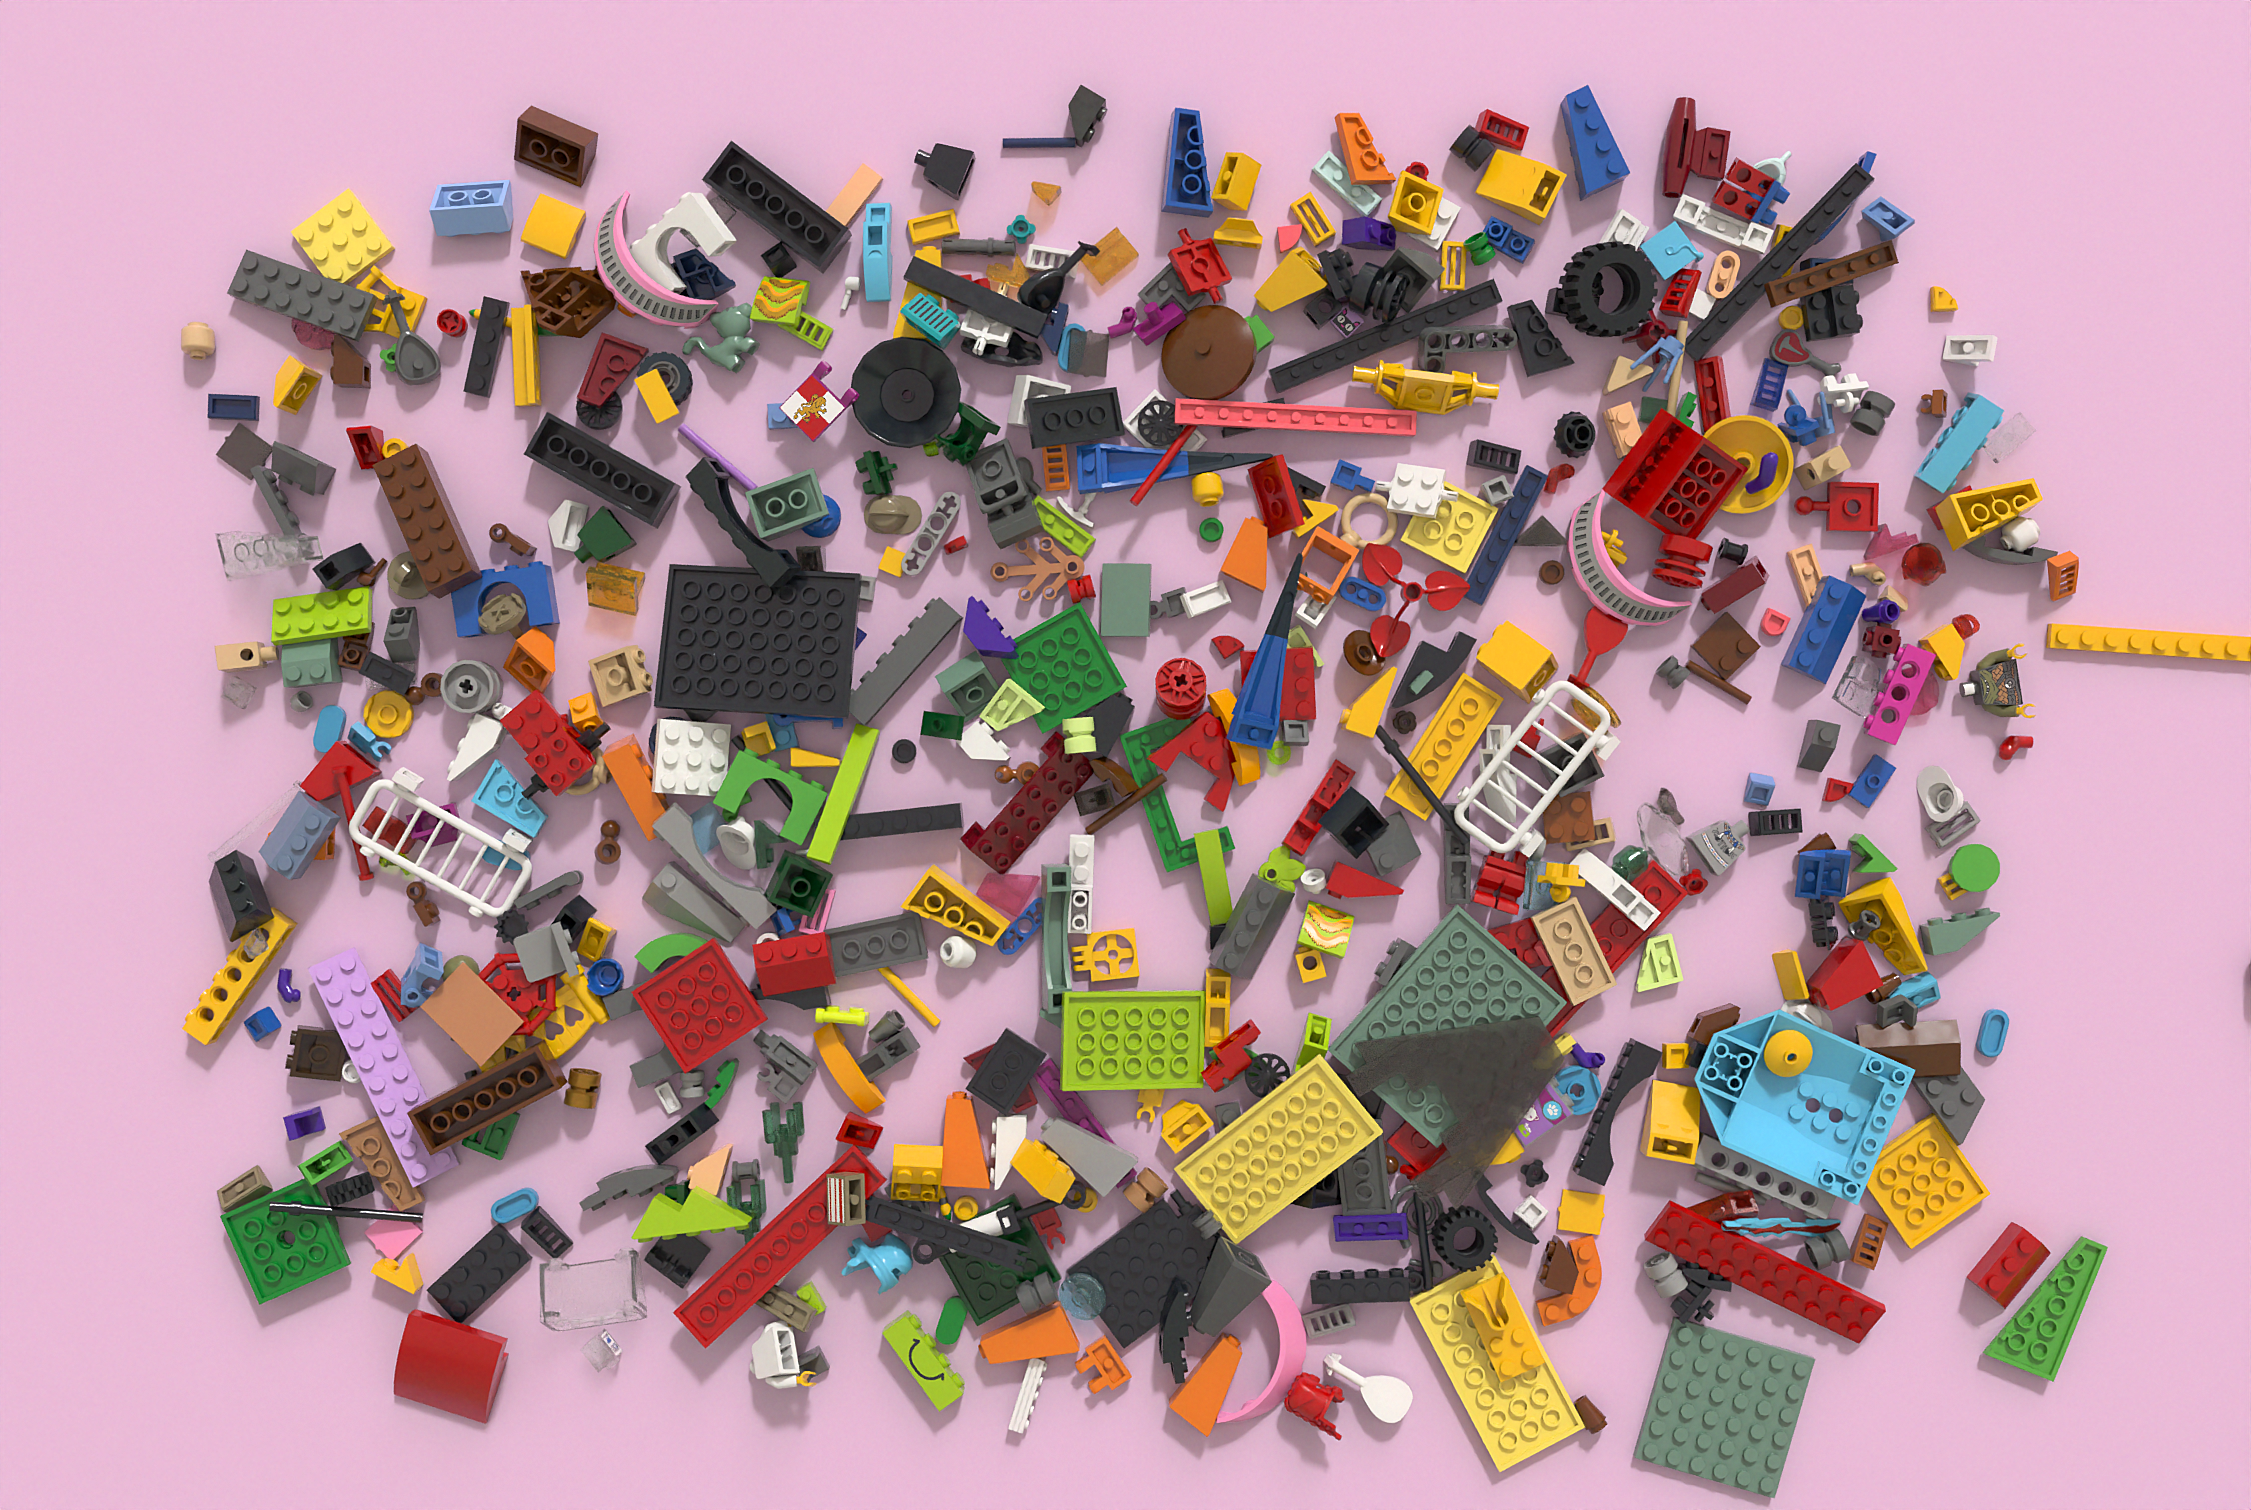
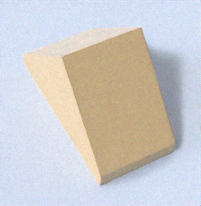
M1619 355L1613 360L1602 390L1603 395L1605 396L1654 372L1652 367L1641 363L1632 370L1630 366L1636 361Z

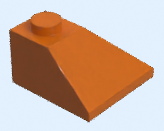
M536 626L515 641L503 668L531 693L539 689L544 694L556 671L554 642Z

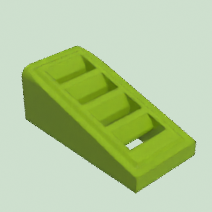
M803 311L800 313L798 325L802 319L806 321L800 332L796 330L798 326L790 327L777 324L780 329L823 351L834 330ZM812 323L815 326L808 337L805 334ZM821 328L823 332L818 342H816L814 338Z

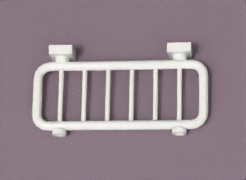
M1568 681L1554 682L1546 691L1540 688L1535 693L1532 701L1536 704L1470 789L1464 786L1457 794L1456 798L1460 802L1454 810L1456 823L1492 851L1507 853L1520 843L1518 846L1520 851L1530 858L1544 840L1542 834L1536 829L1532 828L1528 832L1594 747H1596L1594 752L1606 761L1621 742L1609 731L1604 735L1610 726L1611 719L1607 709ZM1564 690L1600 716L1601 722L1594 732H1591L1550 702L1558 691ZM1546 706L1552 708L1590 736L1578 752L1535 721ZM1531 725L1574 755L1563 771L1520 741ZM1516 744L1559 775L1548 791L1505 761V758ZM1501 764L1544 794L1533 810L1490 780ZM1486 783L1529 814L1518 829L1474 799ZM1470 803H1473L1514 834L1506 843L1500 844L1467 821L1464 817V811Z
M404 767L396 771L392 778L393 781L387 779L378 780L369 787L349 824V834L356 843L362 846L360 849L362 854L373 857L376 853L470 905L469 912L476 917H482L485 913L495 918L503 916L504 911L510 912L515 904L514 900L520 896L532 873V864L529 858L522 853L528 849L533 839L510 828L501 842L414 794L413 792L421 787L425 779ZM381 789H387L396 794V797L373 838L369 839L360 833L359 825L377 793ZM400 798H403L416 805L418 809L395 850L391 851L376 843ZM422 810H425L439 818L440 821L414 864L398 855ZM444 822L461 830L462 833L436 876L420 867V864ZM468 834L484 844L458 888L443 880L442 876L464 837ZM489 846L504 854L505 857L481 899H478L463 891ZM511 858L521 864L522 872L504 904L500 908L492 907L485 903V900Z

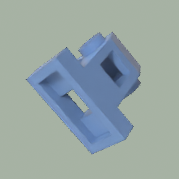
M419 943L415 950V957L401 978V1005L416 1008L421 1006L432 995L433 992L424 988L422 983L429 977L439 980L444 973L441 951Z

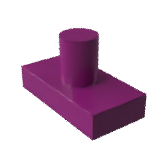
M1173 301L1162 309L1158 307L1156 302H1150L1144 307V312L1148 318L1134 327L1133 330L1137 337L1148 346L1184 321L1186 317Z

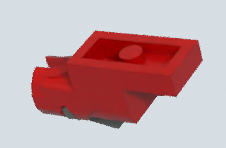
M1252 1019L1248 1020L1213 1047L1219 1059L1217 1061L1214 1059L1201 1074L1215 1093L1222 1091L1245 1077V1069L1251 1065L1252 1060L1242 1047L1254 1043L1258 1035L1261 1034Z

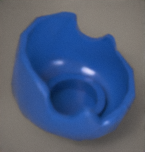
M602 958L594 962L587 972V987L595 995L608 996L616 993L624 983L625 976L622 966L614 959Z

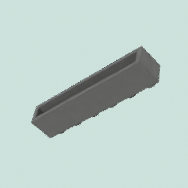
M939 597L937 600L932 598L924 607L926 612L921 618L916 616L908 625L910 630L906 635L900 634L892 643L894 648L890 653L884 652L876 661L878 666L874 671L868 670L859 680L862 684L857 690L851 689L849 712L863 725L869 724L963 618L942 598Z

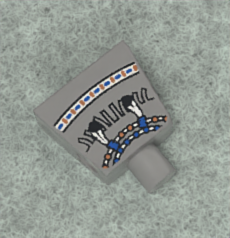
M1720 820L1688 835L1686 839L1710 873L1719 876L1745 851L1746 847L1740 838L1750 832V830L1742 820L1732 827L1727 821Z

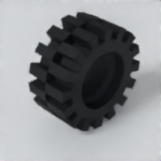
M369 1172L352 1176L325 1187L331 1207L358 1199L375 1191Z

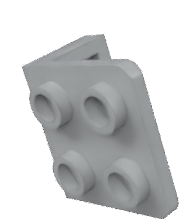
M560 922L518 936L513 940L529 982H535L567 970L569 977L579 974L576 966L581 963L577 952L570 951L568 944L573 943L568 929H562Z

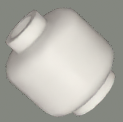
M2018 517L2002 527L2001 544L2007 550L2011 549L2014 552L2020 553L2038 542L2040 529L2032 518Z
M951 936L942 944L940 955L945 965L964 969L970 967L975 961L976 946L969 938Z

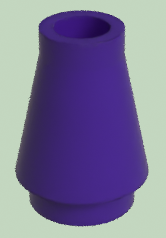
M1884 600L1863 609L1862 618L1865 622L1891 624L1898 619L1900 609L1897 603L1891 600Z

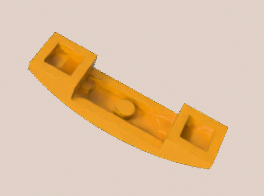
M1226 688L1208 694L1207 698L1214 717L1221 716L1224 728L1228 734L1234 716L1232 711L1237 699ZM1230 741L1237 761L1231 765L1239 786L1259 780L1260 761L1257 747Z
M834 1022L826 1024L813 1033L817 1047L828 1069L842 1090L858 1108L867 1114L886 1101L873 1081L868 1082L843 1044L846 1039Z

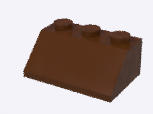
M531 105L517 119L514 160L581 188L596 155L598 133Z

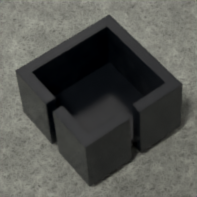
M1351 786L1318 821L1327 833L1355 859H1358L1371 845V842L1355 829L1357 827L1361 828L1375 840L1389 825L1372 803Z

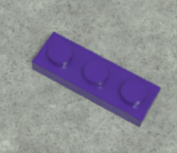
M1407 1213L1357 1216L1334 1215L1333 1217L1336 1242L1408 1240L1409 1238Z

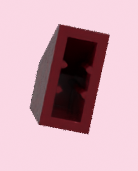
M1754 556L1704 589L1701 593L1703 597L1701 602L1708 611L1712 610L1716 614L1765 584L1770 575L1758 557Z

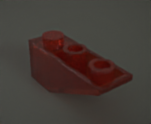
M1752 1190L1728 1192L1687 1207V1209L1720 1225H1725L1722 1221L1757 1218L1759 1211Z

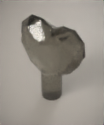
M1662 787L1656 802L1658 808L1665 815H1670L1675 824L1679 826L1684 823L1685 819L1677 810L1673 794Z

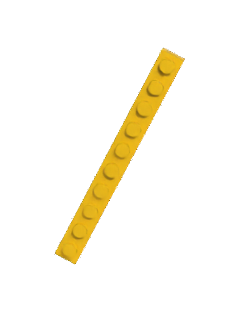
M2053 623L2048 624L2046 648L2251 662V637Z

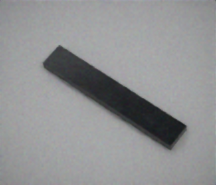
M913 256L903 277L909 283L1038 339L1048 318V315L916 256Z

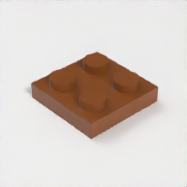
M1591 791L1569 793L1561 798L1558 794L1543 812L1546 844L1596 840Z

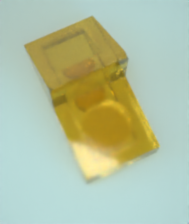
M1018 253L1016 254L1012 271L1008 270L1009 267L1006 265L995 263L994 266L988 264L985 273L986 277L990 280L1000 283L1004 282V284L1007 283L1017 288H1020L1030 278Z

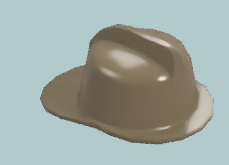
M902 495L876 496L867 503L864 510V519L867 526L874 532L881 534L910 533L919 526L922 518L921 508L918 503L911 497Z

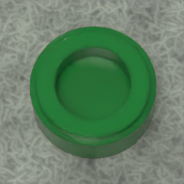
M1216 518L1205 519L1199 528L1201 538L1210 543L1218 541L1224 531L1222 523Z

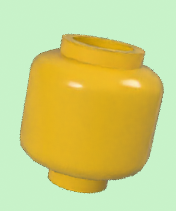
M1213 471L1198 474L1191 479L1193 499L1195 502L1200 503V506H1215L1223 498V484L1219 474L1213 473Z

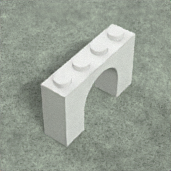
M688 192L681 196L679 199L680 203L675 208L667 210L662 215L663 219L658 224L650 226L646 230V235L642 239L633 242L629 247V252L638 266L656 283L676 294H680L687 288L672 268L667 255L668 242L677 230L681 228L688 230L708 256H721L737 241L702 193Z

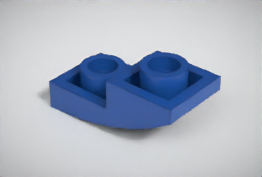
M1491 216L1483 230L1488 237V245L1522 264L1535 244L1534 239L1513 230L1512 225Z

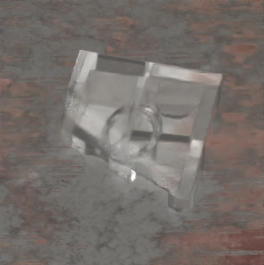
M1852 656L1832 698L1851 712L1866 719L1868 714L1872 715L1873 699H1875L1879 692L1878 683L1881 678V669L1867 657Z

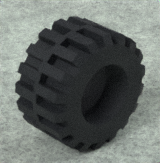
M1457 1205V1209L1452 1206L1448 1208L1449 1212L1447 1214L1443 1211L1440 1214L1442 1219L1440 1221L1435 1220L1434 1224L1437 1228L1432 1229L1431 1233L1434 1236L1432 1244L1436 1247L1435 1251L1453 1269L1457 1270L1458 1268L1461 1272H1467V1269L1471 1272L1477 1271L1476 1266L1485 1267L1484 1262L1486 1260L1490 1262L1493 1259L1491 1253H1496L1497 1247L1494 1245V1243H1498V1237L1494 1234L1497 1231L1492 1222L1479 1210H1475L1471 1206L1466 1208L1463 1205ZM1464 1227H1474L1476 1236L1472 1245L1463 1250L1454 1249L1453 1240L1455 1234Z

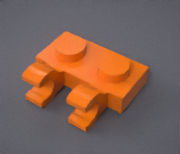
M1103 1335L1087 1346L1085 1351L1088 1355L1081 1357L1075 1362V1367L1080 1374L1094 1364L1101 1373L1100 1376L1088 1382V1386L1093 1394H1096L1107 1385H1109L1111 1390H1114L1132 1377V1374L1106 1335Z

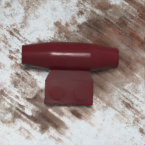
M1689 97L1676 99L1666 129L1661 172L1662 195L1667 198L1682 197L1690 171L1696 174L1697 177L1722 181L1725 176L1731 131L1710 127L1696 131V103L1694 99Z

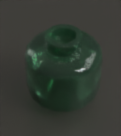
M1627 845L1612 859V870L1628 881H1634L1649 867L1647 852L1643 848H1637L1634 845Z

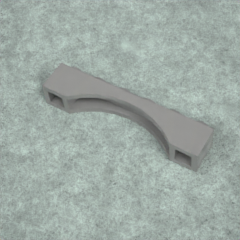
M676 802L653 822V833L661 841L666 840L672 846L670 848L671 851L678 858L681 859L683 857L689 863L687 865L688 868L696 876L700 874L706 880V886L713 893L718 892L723 897V903L730 910L735 908L741 914L739 916L740 920L747 927L752 925L757 929L777 910L778 904L768 901L762 888L734 882L712 867L703 856L697 844L692 818Z

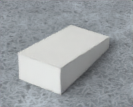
M669 1079L655 1086L654 1089L668 1114L683 1107Z

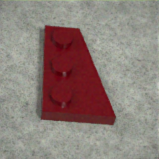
M602 332L577 395V401L601 409L648 354L649 349Z

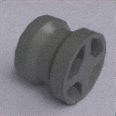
M1211 1209L1201 1214L1192 1223L1193 1227L1201 1232L1203 1240L1211 1237L1223 1226L1220 1221H1216L1213 1217L1214 1213Z

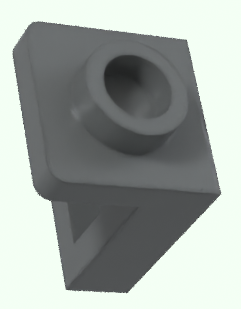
M1902 994L1877 1003L1876 1023L1883 1028L1903 1020L1909 1026H1915L1917 1023L1918 1007Z

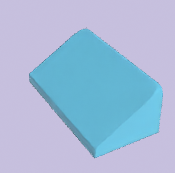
M1926 971L1902 982V985L1887 999L1902 994L1920 1008L1940 999L1941 996L1937 980Z

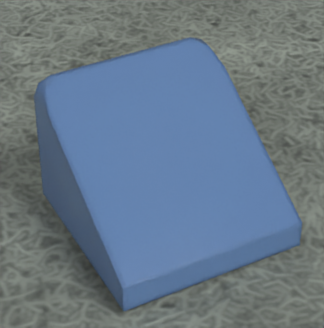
M1749 773L1744 801L1768 806L1775 788L1773 777Z

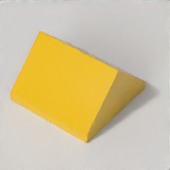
M1402 170L1388 213V219L1395 230L1398 232L1431 235L1444 189Z

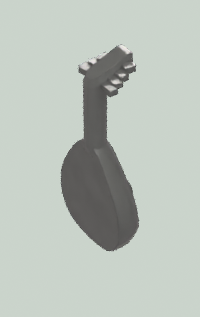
M396 290L388 292L382 303L383 306L390 304L401 333L396 344L394 357L396 373L401 381L410 386L428 383L436 379L440 374V359L435 350L422 337L410 331L400 301L405 300V297L402 293L397 294Z

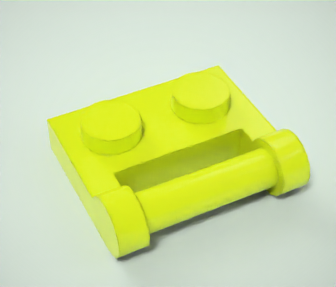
M828 1005L825 1006V1009H816L815 1022L857 1024V1026L865 1027L869 1023L870 1013L864 1012V1008L850 1007L849 1011L840 1010V1006Z

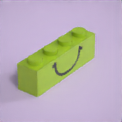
M907 1310L886 1325L882 1334L940 1412L963 1395L965 1388L963 1385H965V1382L958 1372L954 1373L949 1367L951 1363L944 1353L940 1354L935 1347L936 1342L929 1333L925 1334L922 1330V1323L917 1315H911L909 1310Z

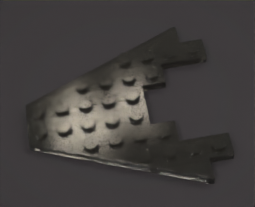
M1533 1016L1357 1041L1354 1044L1366 1063L1345 1076L1358 1098L1399 1073L1402 1074L1413 1093L1435 1081L1458 1119L1457 1123L1438 1133L1450 1156L1413 1177L1409 1182L1422 1203L1444 1191L1455 1210H1457L1565 1058L1540 1017Z

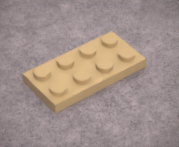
M1575 896L1530 917L1571 1005L1575 1006L1617 985Z

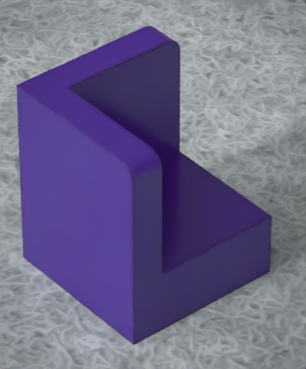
M320 1106L283 1117L289 1141L326 1129Z

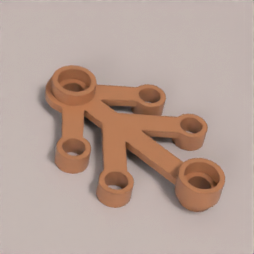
M1043 537L1039 542L1041 550L1049 552L1060 562L1050 564L1031 548L1029 542L1024 539L1015 543V548L1019 553L1025 554L1036 565L1007 566L1003 562H997L991 567L990 573L997 582H1004L1009 576L1036 575L1026 587H1022L1018 592L1019 598L1024 602H1028L1033 598V593L1050 574L1060 573L1053 584L1044 587L1042 591L1045 599L1053 600L1056 598L1059 589L1068 579H1077L1083 574L1085 569L1083 560L1076 555L1066 556L1054 545L1050 537ZM1045 540L1051 542V547L1048 549L1042 547V543ZM1020 542H1025L1027 544V548L1025 550L1018 549V544ZM1070 563L1077 565V569L1073 572L1068 570ZM999 567H1002L1005 571L1002 576H997L995 573ZM1049 588H1052L1055 592L1052 597L1045 595V591ZM1023 590L1030 591L1029 598L1024 599L1021 597Z

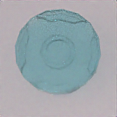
M1071 1274L1063 1281L1059 1288V1299L1063 1308L1066 1311L1068 1309L1076 1319L1084 1321L1093 1320L1103 1311L1106 1305V1295L1103 1287L1096 1279L1087 1274Z

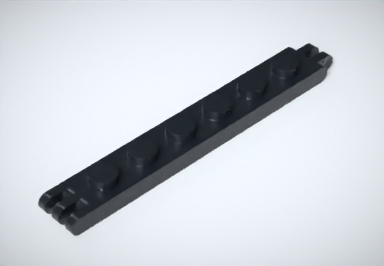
M871 1195L869 1200L865 1199V1204L867 1205L865 1209L866 1221L1024 1272L1025 1268L1021 1265H1016V1262L1019 1260L1027 1263L1028 1258L1020 1256L1019 1252L1021 1250L1024 1253H1030L1031 1248Z

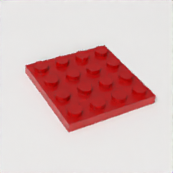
M715 937L631 992L685 1074L768 1019Z

